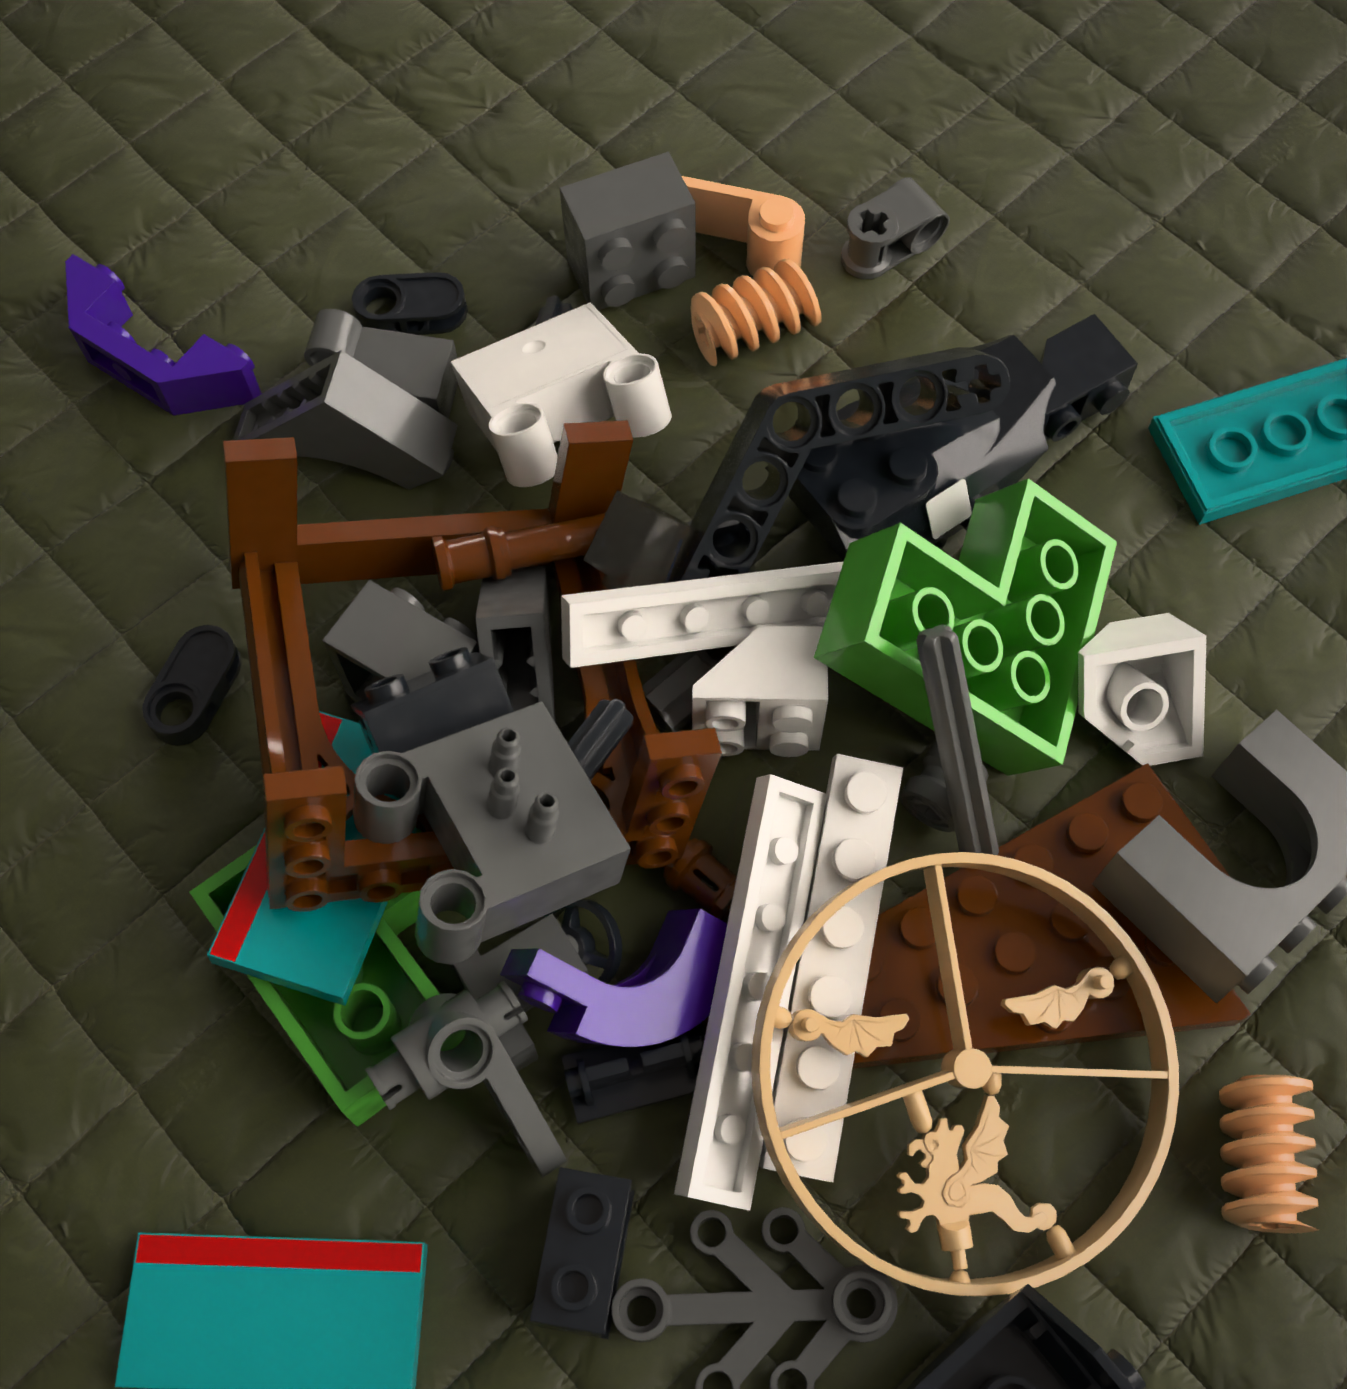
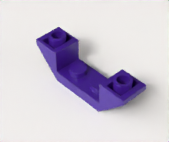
M74 254L65 261L69 329L89 363L173 416L243 405L262 394L253 373L255 369L253 361L242 349L234 344L228 343L226 346H223L203 334L176 363L158 349L154 348L149 352L137 345L134 338L122 327L133 316V313L122 293L125 286L120 278L108 267L102 264L94 267Z

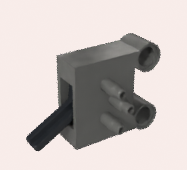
M613 699L612 701L600 700L568 743L541 701L407 752L383 751L374 753L362 761L356 771L353 802V820L360 834L376 843L390 844L399 842L412 833L416 827L418 815L424 813L454 868L436 873L421 888L415 938L418 948L426 957L437 963L450 965L463 962L474 955L481 942L620 883L631 848L590 781L633 725V715L626 710L624 702L619 699ZM389 794L394 795L400 799L397 801L385 802L380 801L374 797L377 795ZM443 911H455L463 915L467 920L458 924H450L439 920L435 915Z

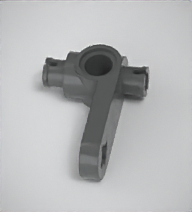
M504 980L497 984V987L476 1000L466 989L457 995L445 993L427 999L416 1009L411 1017L409 1026L390 1037L397 1051L374 1066L370 1065L365 1069L388 1109H393L397 1103L421 1089L429 1101L447 1088L465 1089L483 1081L520 1147L542 1178L567 1162L562 1149L498 1038L518 1024L528 1021L525 1011L522 1008H518L521 1004ZM458 1030H466L463 1040L456 1047L447 1051H440L443 1042L450 1034Z

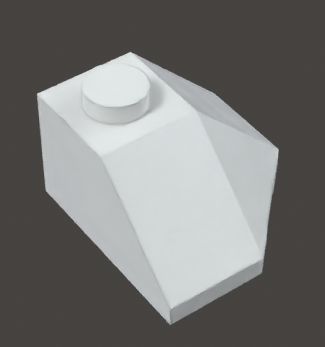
M1170 613L1110 622L1078 651V713L1142 766L1147 763L1149 766L1202 757L1204 752L1206 635Z

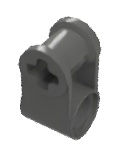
M903 178L890 186L888 190L863 204L857 205L850 211L846 224L850 239L844 243L842 248L841 264L854 277L860 279L880 277L886 271L913 255L920 254L931 248L947 230L950 217L912 178Z

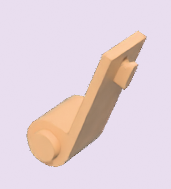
M682 176L696 203V232L746 242V266L752 276L762 267H768L774 271V266L783 259H790L801 268L805 214L801 206L794 200L780 195Z

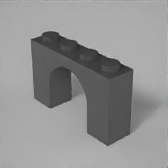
M1277 709L1234 748L1211 777L1258 818L1275 837L1286 863L1287 874L1284 887L1260 888L1244 884L1227 876L1210 863L1160 815L1119 850L1092 883L1216 1004L1237 985L1247 995L1253 991L1278 966L1268 954L1277 945L1287 954L1291 952L1317 926L1308 914L1317 906L1326 915L1347 896V878L1345 877L1347 875V771Z

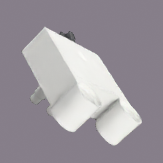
M559 296L548 297L545 306L540 308L535 326L451 361L467 410L498 452L507 481L513 486L533 487L546 482L554 476L558 458L554 443L557 441L561 442L564 423L602 422L615 416L616 421L628 420L632 437L636 438L646 437L659 432L670 423L672 417L656 358L649 354L638 353L591 302L573 309L570 303H561Z

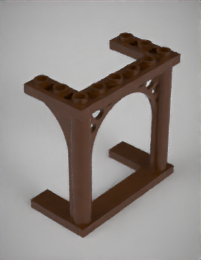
M628 420L564 423L549 507L546 509L298 525L297 453L294 437L223 441L230 574L232 589L241 590L264 782L266 872L270 909L287 907L293 911L306 912L322 908L329 902L359 898L372 903L385 902L398 897L401 893L421 891V888L430 877L438 872L454 869L424 813L418 815L416 828L422 832L411 833L399 842L383 844L373 842L367 838L345 841L346 821L353 816L356 774L345 765L335 752L321 722L301 584L435 575L437 573L431 547L432 537L442 536L444 540H452L481 534L486 527L490 526L502 527L503 531L519 530L612 512L618 508L633 444ZM612 529L595 533L596 535L612 533ZM607 551L535 565L552 566L560 601L561 595L616 589ZM635 659L576 667L584 700V721L599 701L603 699L609 701L613 699L621 700L625 703L626 710L633 715V725L607 758L601 773L597 772L590 781L631 848L626 865L639 864L643 868H658L670 864L675 859H682L722 754L715 728L659 733L646 702ZM318 761L322 763L324 768H318ZM610 774L611 780L604 775ZM384 794L374 797L385 802L397 801Z

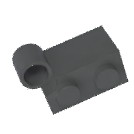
M324 309L317 314L304 352V358L310 366L342 350L449 419L458 387V382L451 365V361L458 359L454 340L362 327L359 320L353 315L338 309Z

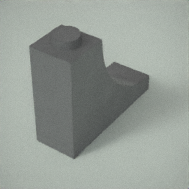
M340 350L245 403L233 440L294 437L296 453L299 457L318 458L350 465L381 476L407 490H411L442 477L449 469L454 457L452 444L458 424Z
M546 566L512 570L511 577L500 581H494L492 577L483 578L475 618L479 653L494 659L513 711L542 701L556 723L551 614Z

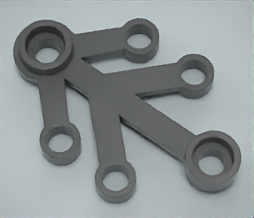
M780 1207L769 1212L763 1221L761 1235L764 1244L770 1251L776 1254H790L823 1289L792 1290L733 1233L732 1223L724 1213L717 1210H706L698 1214L691 1224L690 1238L693 1247L701 1255L716 1257L751 1292L666 1294L658 1283L649 1279L638 1278L626 1282L619 1288L613 1298L611 1311L614 1324L619 1332L627 1339L639 1343L649 1342L658 1338L667 1326L753 1323L719 1363L710 1364L699 1373L695 1389H703L706 1377L715 1372L728 1376L732 1383V1389H740V1384L793 1322L826 1321L796 1361H786L778 1365L772 1372L769 1380V1389H778V1378L781 1373L786 1370H795L803 1376L806 1384L805 1389H814V1382L849 1341L871 1342L882 1337L891 1328L897 1315L898 1301L892 1283L883 1273L866 1265L845 1268L805 1230L804 1221L796 1211ZM778 1218L791 1220L797 1230L796 1239L785 1245L777 1243L770 1235V1224ZM709 1220L719 1222L726 1232L724 1241L716 1247L704 1245L698 1237L699 1227ZM862 1290L870 1295L873 1301V1311L869 1317L859 1319L851 1315L846 1304L850 1292ZM641 1297L650 1299L656 1306L655 1318L646 1326H637L628 1317L630 1304L635 1299Z

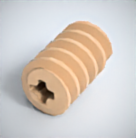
M790 259L778 261L774 266V271L768 267L758 269L754 273L753 279L745 275L739 276L733 282L732 288L728 284L721 283L716 285L712 290V297L706 292H699L691 299V321L698 347L704 358L714 367L717 366L716 348L721 347L728 358L733 360L738 357V339L742 338L749 350L753 352L759 348L758 331L762 330L769 341L775 343L780 339L778 323L783 322L788 331L793 335L798 334L801 330L799 317L801 314H804L809 324L814 327L821 323V310L814 289L804 272Z
M1247 1075L1236 1080L1234 1083L1223 1086L1219 1091L1221 1104L1234 1110V1112L1225 1114L1220 1119V1129L1224 1134L1237 1139L1224 1144L1220 1148V1156L1227 1164L1239 1168L1224 1174L1221 1177V1186L1224 1191L1242 1198L1226 1203L1221 1207L1224 1220L1245 1229L1270 1233H1308L1319 1230L1297 1221V1213L1318 1207L1317 1198L1296 1191V1183L1316 1178L1317 1170L1296 1162L1294 1156L1295 1153L1316 1148L1315 1139L1296 1133L1293 1130V1124L1315 1119L1313 1109L1292 1103L1293 1095L1313 1090V1082L1311 1080L1287 1075Z

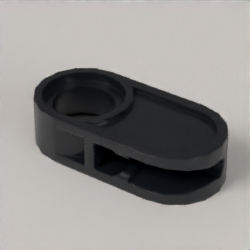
M431 272L372 276L361 281L354 289L352 295L355 314L362 327L408 334L425 335L451 332L461 326L468 312L463 285L456 277L448 273ZM387 297L396 301L394 308L385 314H372L366 310L369 303L376 298Z
M203 625L187 631L177 642L145 697L142 706L143 717L157 738L166 744L180 746L190 744L199 739L208 729L239 674L242 665L241 654L228 632L222 628L213 625ZM177 699H186L193 702L192 714L182 724L169 726L161 722L162 711L168 703Z

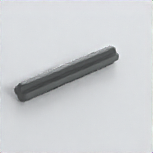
M937 625L933 629L922 630L918 634L916 643L959 852L998 855V842L959 638L955 632H952L950 626Z

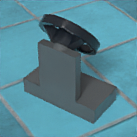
M581 899L544 915L542 920L481 956L478 950H476L474 955L465 961L451 964L463 987L475 1000L497 987V984L504 980L521 1005L518 1008H522L526 1012L535 1006L517 996L521 986L500 975L511 949L539 948L588 974L587 964L603 968L605 970L597 980L608 984L614 978L620 966L622 939L616 921L606 908L593 900ZM578 907L589 910L601 921L609 941V957L596 950L592 934L589 930L580 926ZM565 911L562 925L560 926L556 919ZM518 1024L498 1037L517 1072L539 1059L534 1043L522 1024Z

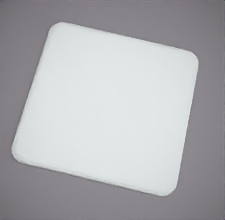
M965 479L959 480L926 503L931 533L934 539H937L971 516L972 511Z

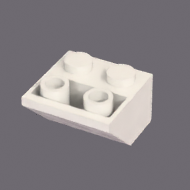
M759 626L693 685L692 730L715 728L722 751L721 756L737 755L743 752L744 749L770 750L772 754L777 756L797 757L806 754L809 750H819L828 704V666L815 659L814 655L823 626Z

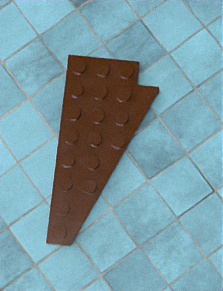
M1148 763L998 847L999 852L997 856L1031 864L1066 880L1091 897L1113 917L1129 935L1152 971L1166 1003L1174 1032L1235 1026L1251 1015L1234 989L1216 1004L1092 884L1116 853L1158 815L1168 822L1210 863L1230 877ZM961 868L944 878L973 1049H978L988 1054L1147 1036L1139 1006L1126 978L1117 980L1113 977L1114 988L1109 996L1099 999H1087L1084 1009L1074 1022L1063 1021L1056 1029H1051L1042 1023L1026 1026L1020 1014L1009 1013L1001 1006L1002 999L1031 995L1050 985L1068 988L1075 984L1078 974L1084 969L1103 967L1110 972L1109 967L1115 959L1091 928L1069 908L1050 895L1025 882L1002 874L972 868ZM927 889L920 891L878 915L861 1015L882 1017L907 1014L909 1021L904 1029L894 1033L892 1046L876 1047L868 1057H863L855 1052L852 1069L943 1059L949 1051L953 1050ZM709 1016L699 1023L705 1035Z

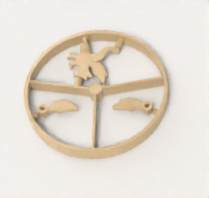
M954 852L908 859L859 879L827 900L806 920L778 959L765 987L757 1013L752 1042L751 1074L753 1099L759 1128L769 1157L782 1183L798 1207L825 1236L861 1263L900 1282L933 1292L957 1296L982 1297L1012 1294L1027 1284L1035 1288L1049 1283L1089 1262L1120 1235L1146 1202L1163 1168L1176 1124L1179 1099V1064L1175 1035L1161 990L1143 955L1113 917L1087 894L1066 880L1042 868L1016 859L993 854ZM942 868L979 869L1025 882L1050 895L1085 922L1114 957L1115 960H1113L1109 967L1110 972L1103 967L1087 968L1078 974L1075 984L1068 988L1050 985L1031 995L1002 999L1001 1006L1009 1013L1020 1014L1026 1026L1042 1023L1051 1029H1056L1063 1021L1074 1022L1084 1009L1087 999H1099L1109 996L1114 988L1113 977L1117 980L1126 978L1132 988L1143 1018L1148 1038L1151 1071L992 1066L984 1052L973 1049ZM923 869L953 1050L944 1056L940 1072L779 1128L772 1098L770 1074L771 1043L774 1028H788L790 1035L798 1041H813L821 1035L831 1047L843 1055L856 1052L863 1057H868L876 1047L892 1046L894 1033L904 1029L909 1021L907 1014L882 1017L851 1014L841 1022L829 1020L812 1009H802L791 1014L790 1011L780 1007L779 1004L795 964L808 943L826 921L850 900L887 878ZM1002 1073L1151 1078L1148 1121L1134 1166L1119 1194L1105 1213L1073 1243L1061 1226H1053L1056 1223V1210L1051 1204L1036 1203L1030 1207V1216H1024L1018 1210L1012 1197L999 1185L979 1183L998 1172V1161L1008 1155L1004 1138L1009 1126L999 1117L1000 1106L995 1096H993L999 1093L1001 1089ZM944 1082L956 1088L977 1089L982 1087L984 1093L988 1094L983 1098L973 1129L962 1144L964 1159L960 1166L958 1164L957 1152L964 1134L962 1125H952L949 1130L947 1118H938L934 1131H929L932 1129V1117L922 1090ZM903 1097L913 1128L917 1133H924L921 1140L913 1139L907 1144V1155L913 1156L918 1150L924 1153V1158L919 1162V1165L926 1168V1178L922 1183H914L907 1172H898L896 1177L902 1182V1185L897 1188L898 1193H915L922 1199L920 1207L911 1211H898L897 1216L907 1219L908 1224L905 1229L913 1233L918 1231L921 1222L926 1216L933 1215L937 1222L941 1250L950 1251L953 1270L955 1271H952L950 1278L917 1274L896 1267L879 1259L855 1243L832 1222L815 1202L801 1181L787 1153L783 1139ZM992 1212L1012 1231L1030 1233L1036 1228L1043 1231L1049 1229L1046 1232L1047 1242L1054 1255L1019 1271L995 1277L970 1279L968 1272L963 1270L968 1268L965 1249L973 1247L969 1215Z

